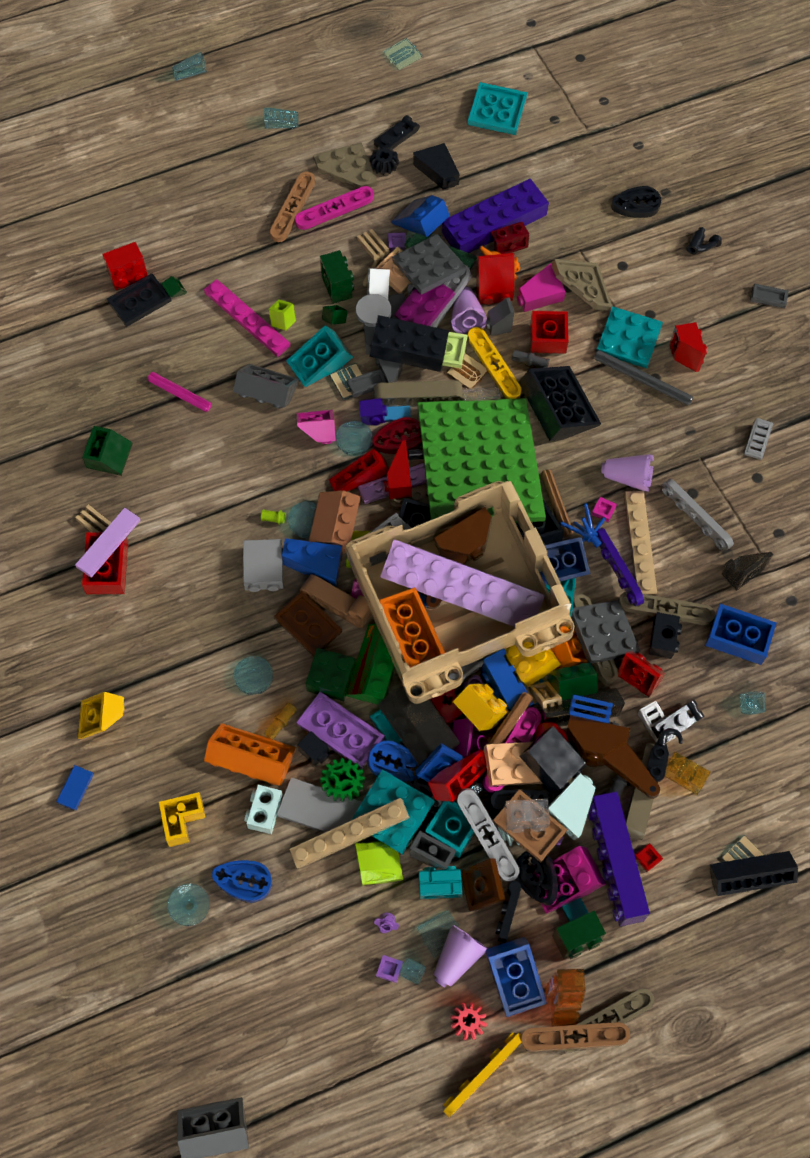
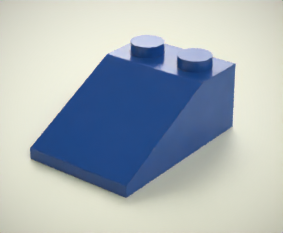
M430 195L413 200L391 223L428 237L450 214L444 199Z
M525 937L486 950V956L506 1017L547 1004L532 951Z

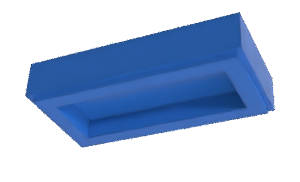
M74 765L56 802L76 811L94 773Z

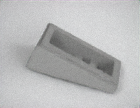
M759 418L755 419L744 455L762 460L773 427L772 422ZM750 447H754V448L761 449V450H760V451L753 450V449H750Z

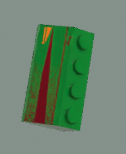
M369 624L346 696L384 707L395 672V666L377 624Z

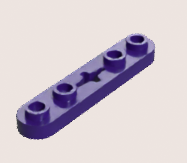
M603 527L599 528L597 538L602 542L599 546L602 557L608 560L618 578L619 586L627 593L629 603L634 606L644 604L643 594L605 529Z

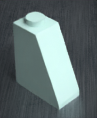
M581 773L545 809L547 813L568 829L566 834L573 840H576L582 834L595 792V787L592 785L593 781Z

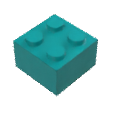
M444 801L425 830V834L455 849L456 853L454 856L457 858L461 857L475 834L459 804L454 801Z

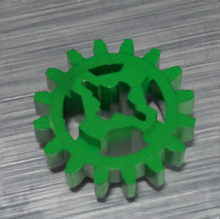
M341 758L340 763L333 760L332 766L330 764L326 765L327 770H322L321 784H323L322 790H327V797L333 795V801L341 798V802H344L345 798L352 801V795L359 796L358 790H363L362 783H365V777H363V770H358V763L352 765L351 759L345 763L344 758ZM329 781L335 785V788L330 785Z

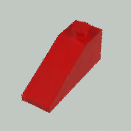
M406 440L401 442L387 472L388 481H384L385 492H389V499L412 497Z
M373 448L333 476L329 481L334 491L347 492L358 488L360 485L380 479L387 474L389 466L385 458Z
M478 750L445 768L428 782L435 800L453 802L457 799L458 793L462 789L468 788L487 770L483 750Z

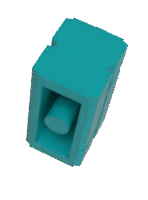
M448 866L444 870H435V867H424L423 871H419L420 899L461 898V869H456V866Z

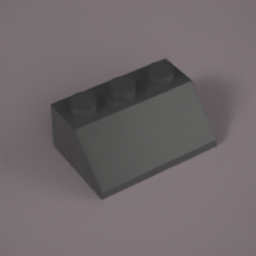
M247 364L237 371L233 392L239 393L238 395L241 397H252L257 402H268L276 408H283L290 403L299 379L253 364Z
M243 1098L177 1110V1138L181 1158H204L248 1149V1130Z

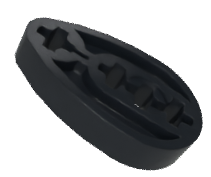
M649 186L630 188L613 198L611 208L614 212L628 217H652L660 209L661 195L656 189Z
M528 851L523 852L516 861L519 867V875L516 880L521 884L524 892L532 899L546 906L552 905L557 898L558 890L557 874L552 859L547 855L542 862H539ZM530 857L532 858V859L530 860L531 863H532L534 866H536V868H535L536 873H538V874L540 875L538 882L535 881V880H537V876H536L534 873H532V871H533L532 866H530V865L528 864ZM545 890L548 892L546 899L544 898V897H545Z

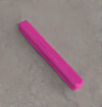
M151 372L148 375V381L205 412L210 410L211 402L155 372Z

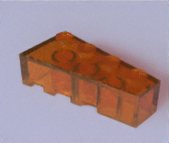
M557 969L547 983V986H545L546 999H550L551 1027L578 1024L579 1012L576 1011H581V1004L586 992L584 969Z

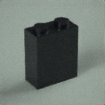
M554 726L544 730L519 756L551 793L557 790L561 792L570 784L568 781L571 778L577 777L582 772L580 768L585 764V761Z

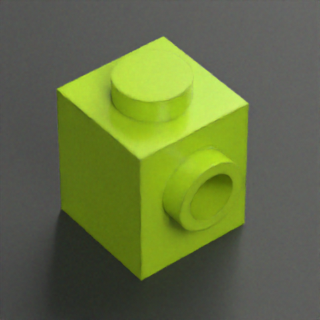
M278 299L269 308L272 327L287 331L296 322L293 303Z

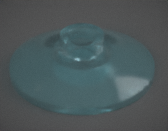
M181 885L171 893L168 899V912L171 918L180 925H196L208 914L210 908L209 897L206 891L198 885ZM188 903L193 904V908L191 910L186 909V905Z

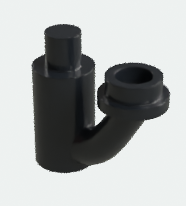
M699 227L693 233L686 250L690 254L705 252L713 247L721 246L722 238L719 235H713L710 237L709 243L702 245L705 238V229Z

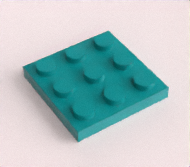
M479 82L467 125L516 135L528 92Z
M612 306L596 352L600 350L621 361L647 369L663 322Z
M382 769L351 820L401 798L410 818L372 836L403 855L435 801Z

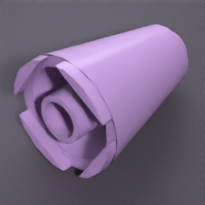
M465 286L453 304L451 324L453 330L460 334H466L474 327L484 329L487 324V316L472 289Z
M646 454L607 459L606 463H602L601 473L610 480L649 492L648 487L651 486L653 466H650V461H654L653 455Z
M452 925L433 974L436 976L435 981L443 987H446V985L452 986L486 953L488 948L460 928Z

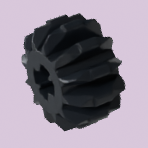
M385 145L384 148L378 146L377 150H373L370 162L372 170H375L376 174L381 172L384 176L385 173L391 174L392 171H396L399 159L397 152L393 151L392 147L387 149Z

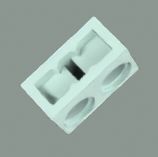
M258 785L257 790H253L250 802H253L251 810H247L244 820L247 822L248 829L272 834L283 797L282 790ZM263 796L271 797L268 803L260 801ZM258 815L266 817L261 823L255 822V818Z

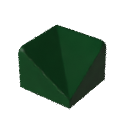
M170 276L161 283L170 297H177L187 293L180 280L174 276Z
M338 305L323 307L322 320L331 325L346 323V309Z

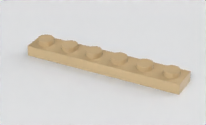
M625 491L624 498L635 581L642 594L657 596L644 491Z
M399 798L290 848V852L296 868H302L410 817L403 800Z

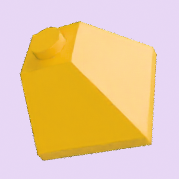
M102 692L81 700L78 739H84L103 732L119 720L124 712V697Z

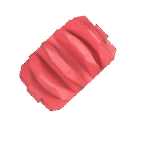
M472 1002L469 1005V1009H467L465 1003L461 1004L462 1011L456 1007L454 1012L458 1016L451 1015L450 1018L452 1021L457 1022L451 1025V1029L459 1028L455 1035L458 1037L463 1032V1040H467L468 1034L471 1035L472 1040H475V1031L482 1035L483 1031L479 1027L487 1026L486 1022L480 1021L486 1018V1014L478 1015L482 1008L479 1006L476 1010H473L474 1003ZM467 1016L472 1017L471 1021L474 1020L470 1027L465 1025L466 1022L463 1023V1019L465 1020Z

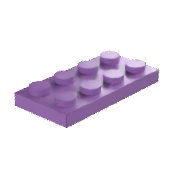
M319 692L296 722L300 728L308 733L312 731L328 747L348 761L351 759L353 764L358 763L360 769L368 761L370 750L376 744L382 742L385 735L321 692Z

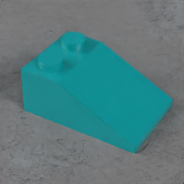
M325 325L288 358L286 362L301 383L307 387L341 369L353 358V355L335 331Z

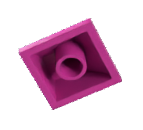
M333 410L296 413L297 426L316 442L330 444L332 441H336Z

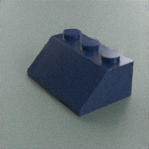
M581 537L544 545L559 581L591 574ZM539 572L545 585H548L543 572Z

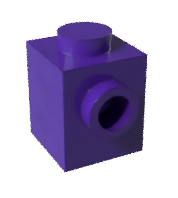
M381 398L360 401V417L364 426H377L385 423V416H388L387 405H383Z

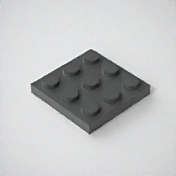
M438 234L392 256L395 265L421 295L466 272V266Z
M619 600L573 608L571 619L588 663L622 658L629 651L640 652Z

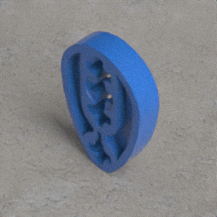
M382 741L370 750L367 762L374 776L378 777L383 769L403 782L408 780L411 782L416 778L417 780L420 779L417 775L413 776V771L409 768H414L415 766L419 768L422 763L417 756L404 746L394 741ZM380 752L381 757L389 755L390 760L395 761L399 759V763L402 765L395 769L394 764L389 763L385 765V761L382 759L376 762L373 754Z
M239 860L227 862L217 866L212 872L214 882L224 892L245 902L254 903L261 901L269 894L272 887V878L269 870L265 865L256 861ZM224 871L228 877H223L222 880H219L217 873L220 874ZM245 875L247 880L255 877V881L261 882L262 879H265V883L268 885L259 889L258 884H253L252 887H249L248 882H243L240 885L236 879Z

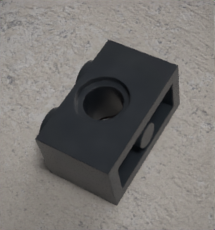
M656 613L653 620L649 655L672 659L674 653H678L680 642L677 641V635H680L682 630V624L679 623L680 616ZM662 633L668 634L670 638H664Z

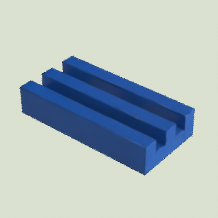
M572 695L568 715L609 723L613 703ZM576 700H579L583 702L605 706L607 708L606 710L581 704H576L575 702ZM574 708L605 714V718L575 712Z

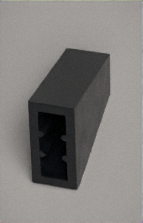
M445 143L413 152V165L439 187L446 189L459 185L460 174Z

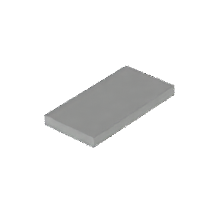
M291 777L278 809L277 817L325 833L351 821L362 802L353 798L352 801L348 798H345L344 802H341V798L333 801V795L330 797L326 796L327 790L323 791L321 787Z

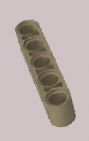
M457 380L378 383L373 387L374 399L381 398L383 405H387V407L418 406V402L463 401L462 383Z
M648 742L645 744L641 757V762L646 769L651 749L655 745ZM635 787L625 821L629 836L642 841L654 799L648 798Z

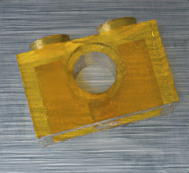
M674 752L667 764L665 777L698 795L711 771Z

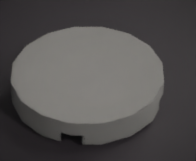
M366 295L356 304L358 320L365 323L368 327H376L378 315L391 317L390 302L381 295Z

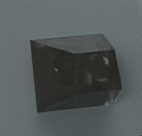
M772 552L739 556L735 560L730 559L724 564L725 568L722 575L737 591L763 572L774 554Z

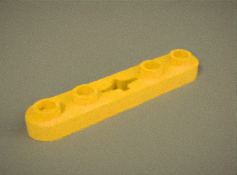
M480 327L470 329L468 341L506 399H519L522 390L521 386L486 332ZM491 359L492 361H494V363L498 362L497 367L495 365H491Z
M512 1032L504 1041L507 1045L502 1050L497 1048L489 1056L491 1059L490 1063L471 1082L467 1079L459 1087L461 1093L456 1098L451 1096L443 1104L445 1107L443 1112L448 1118L461 1107L522 1043V1034L520 1032L517 1035Z

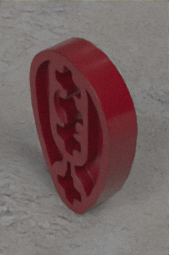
M403 417L390 422L373 437V448L377 452L396 454L401 442L406 440L407 450L419 448L422 445L419 421L414 418ZM415 429L416 432H418V434L415 435V433L412 432V430ZM404 432L410 434V437H406V435H404ZM395 435L401 436V439L398 440L395 438ZM381 440V442H384V445H380L378 441Z

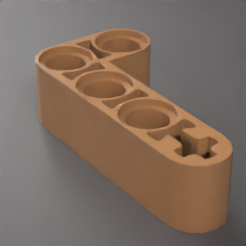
M310 574L300 588V592L303 591L313 602L358 628H363L372 615L364 596L359 595L355 599L316 575Z

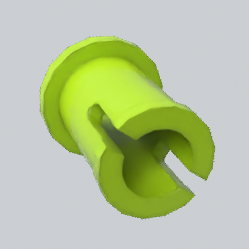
M262 510L261 521L275 522L277 525L285 523L286 513L282 512V510H279V512Z

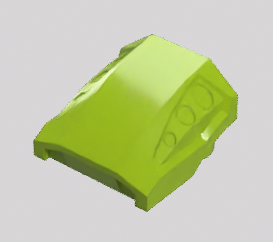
M381 841L355 843L362 886L403 880L399 853Z

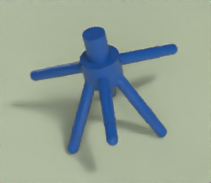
M584 503L587 521L583 517L582 522L585 529L576 521L573 524L577 528L564 522H560V525L582 535V542H592L597 548L602 544L597 538V531L605 521V518L603 517L593 529L588 504Z

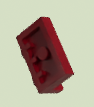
M523 222L491 231V236L494 240V251L501 254L513 253L529 246V232Z

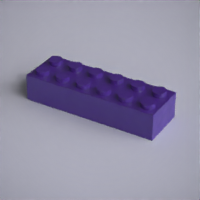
M530 178L448 217L442 223L441 233L460 258L479 249L480 246L493 242L491 231L518 222H523L526 226L546 216L549 202Z
M618 792L593 796L587 817L593 823V839L598 842L597 855L604 865L602 875L604 880L608 881L609 888L607 889L609 900L613 901L615 909H612L615 922L618 921L619 927L644 922L650 915Z

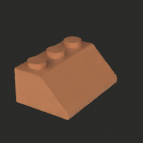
M346 491L320 492L308 541L340 545L344 555L346 545L352 538L361 496Z

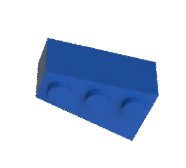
M285 538L282 552L283 565L304 575H316L337 588L342 561V546Z
M503 648L483 659L482 674L480 675L483 682L489 684L493 689V694L497 699L503 700L507 705L506 708L511 711L521 694L528 692L523 683L519 682L515 676L514 671L516 670L514 666L508 665L504 657L507 653ZM531 701L527 708L533 707V701Z

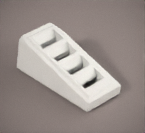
M654 701L641 708L638 716L654 741L657 742L658 739L651 727L664 719L665 715L658 703ZM653 711L654 714L648 717L647 713ZM658 718L659 721L651 723L652 720Z

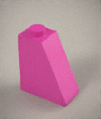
M552 264L546 266L520 287L517 302L519 306H522L524 312L564 301L566 291L562 282L555 277Z

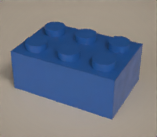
M720 604L715 613L705 646L762 665L767 657L777 623Z

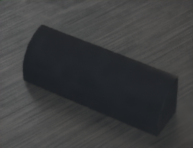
M790 851L710 864V875L716 895L722 896L797 883L798 866Z

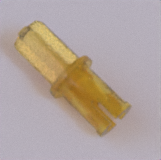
M287 703L281 712L274 716L273 722L265 730L264 734L273 740L283 727H287V722L297 709L292 704Z

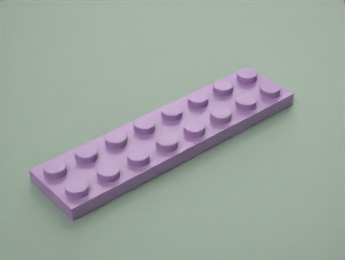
M396 539L393 540L380 576L411 589L416 587V590L514 627L516 623L537 615L545 597L543 593Z

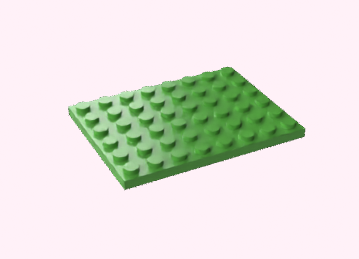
M526 398L418 402L430 520L454 511V503L459 496L496 481H511L530 521H545V509ZM493 508L487 509L491 517L494 516Z

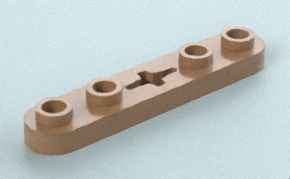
M301 173L293 185L270 229L271 238L275 242L286 240L295 224L296 215L301 212L315 186V177L312 173ZM295 203L296 207H293L290 212V206H293Z
M620 1022L529 1028L523 1032L521 1041L522 1046L532 1052L622 1046L628 1042L630 1030L627 1025ZM573 1031H577L578 1035L587 1036V1038H580L578 1043H574V1040L570 1038L564 1039V1037L573 1035Z

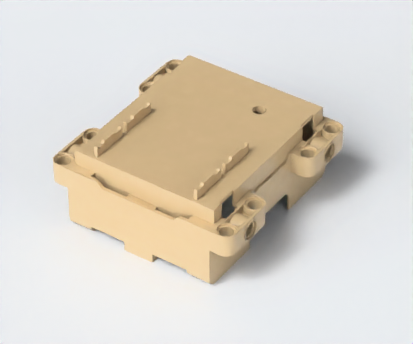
M496 481L459 496L455 500L454 511L411 529L403 530L402 525L397 527L390 525L352 540L346 545L347 559L391 656L405 692L412 703H422L459 687L463 682L461 667L494 654L503 648L506 649L516 644L519 652L523 656L529 657L564 643L573 636L574 623L569 615L571 603L547 556V550L536 527H533L511 481ZM486 507V509L492 507L494 516L491 519V528L486 549L483 552L484 555L476 561H473V559L467 561L465 565L545 594L539 613L516 623L514 627L443 600L439 607L435 609L427 607L425 610L445 653L409 668V665L404 662L400 645L386 618L383 606L379 602L380 599L406 591L408 588L381 578L380 576L386 561L371 566L369 558L385 552L387 556L394 539L439 555L440 553L434 541L436 536L482 508ZM515 521L518 522L520 528H521V529L523 530V532H524V540H523V538H522V536H521V534H520V531H519V529H518V527H517ZM541 571L543 572V574H544V576H545V578H546V580H547V582H548V584H549V586H550V588H551L550 594H549V592H548V590H547V588H546V586H545V583H544V581H543V579H542V577H541V575H540V573H539V572H541ZM563 626L568 627L570 632L563 633L560 631V628ZM530 642L533 644V647L526 649L523 643ZM451 673H457L459 678L451 680L448 676ZM414 689H420L422 691V693L419 696H413L411 694L412 690Z

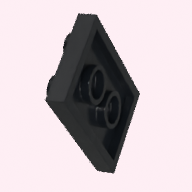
M153 273L107 298L109 305L126 327L172 301Z

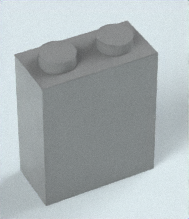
M282 539L243 541L245 590L257 592L263 589H268L269 591L283 589Z

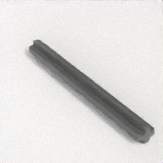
M600 350L594 356L595 360L679 402L690 405L693 400V396Z

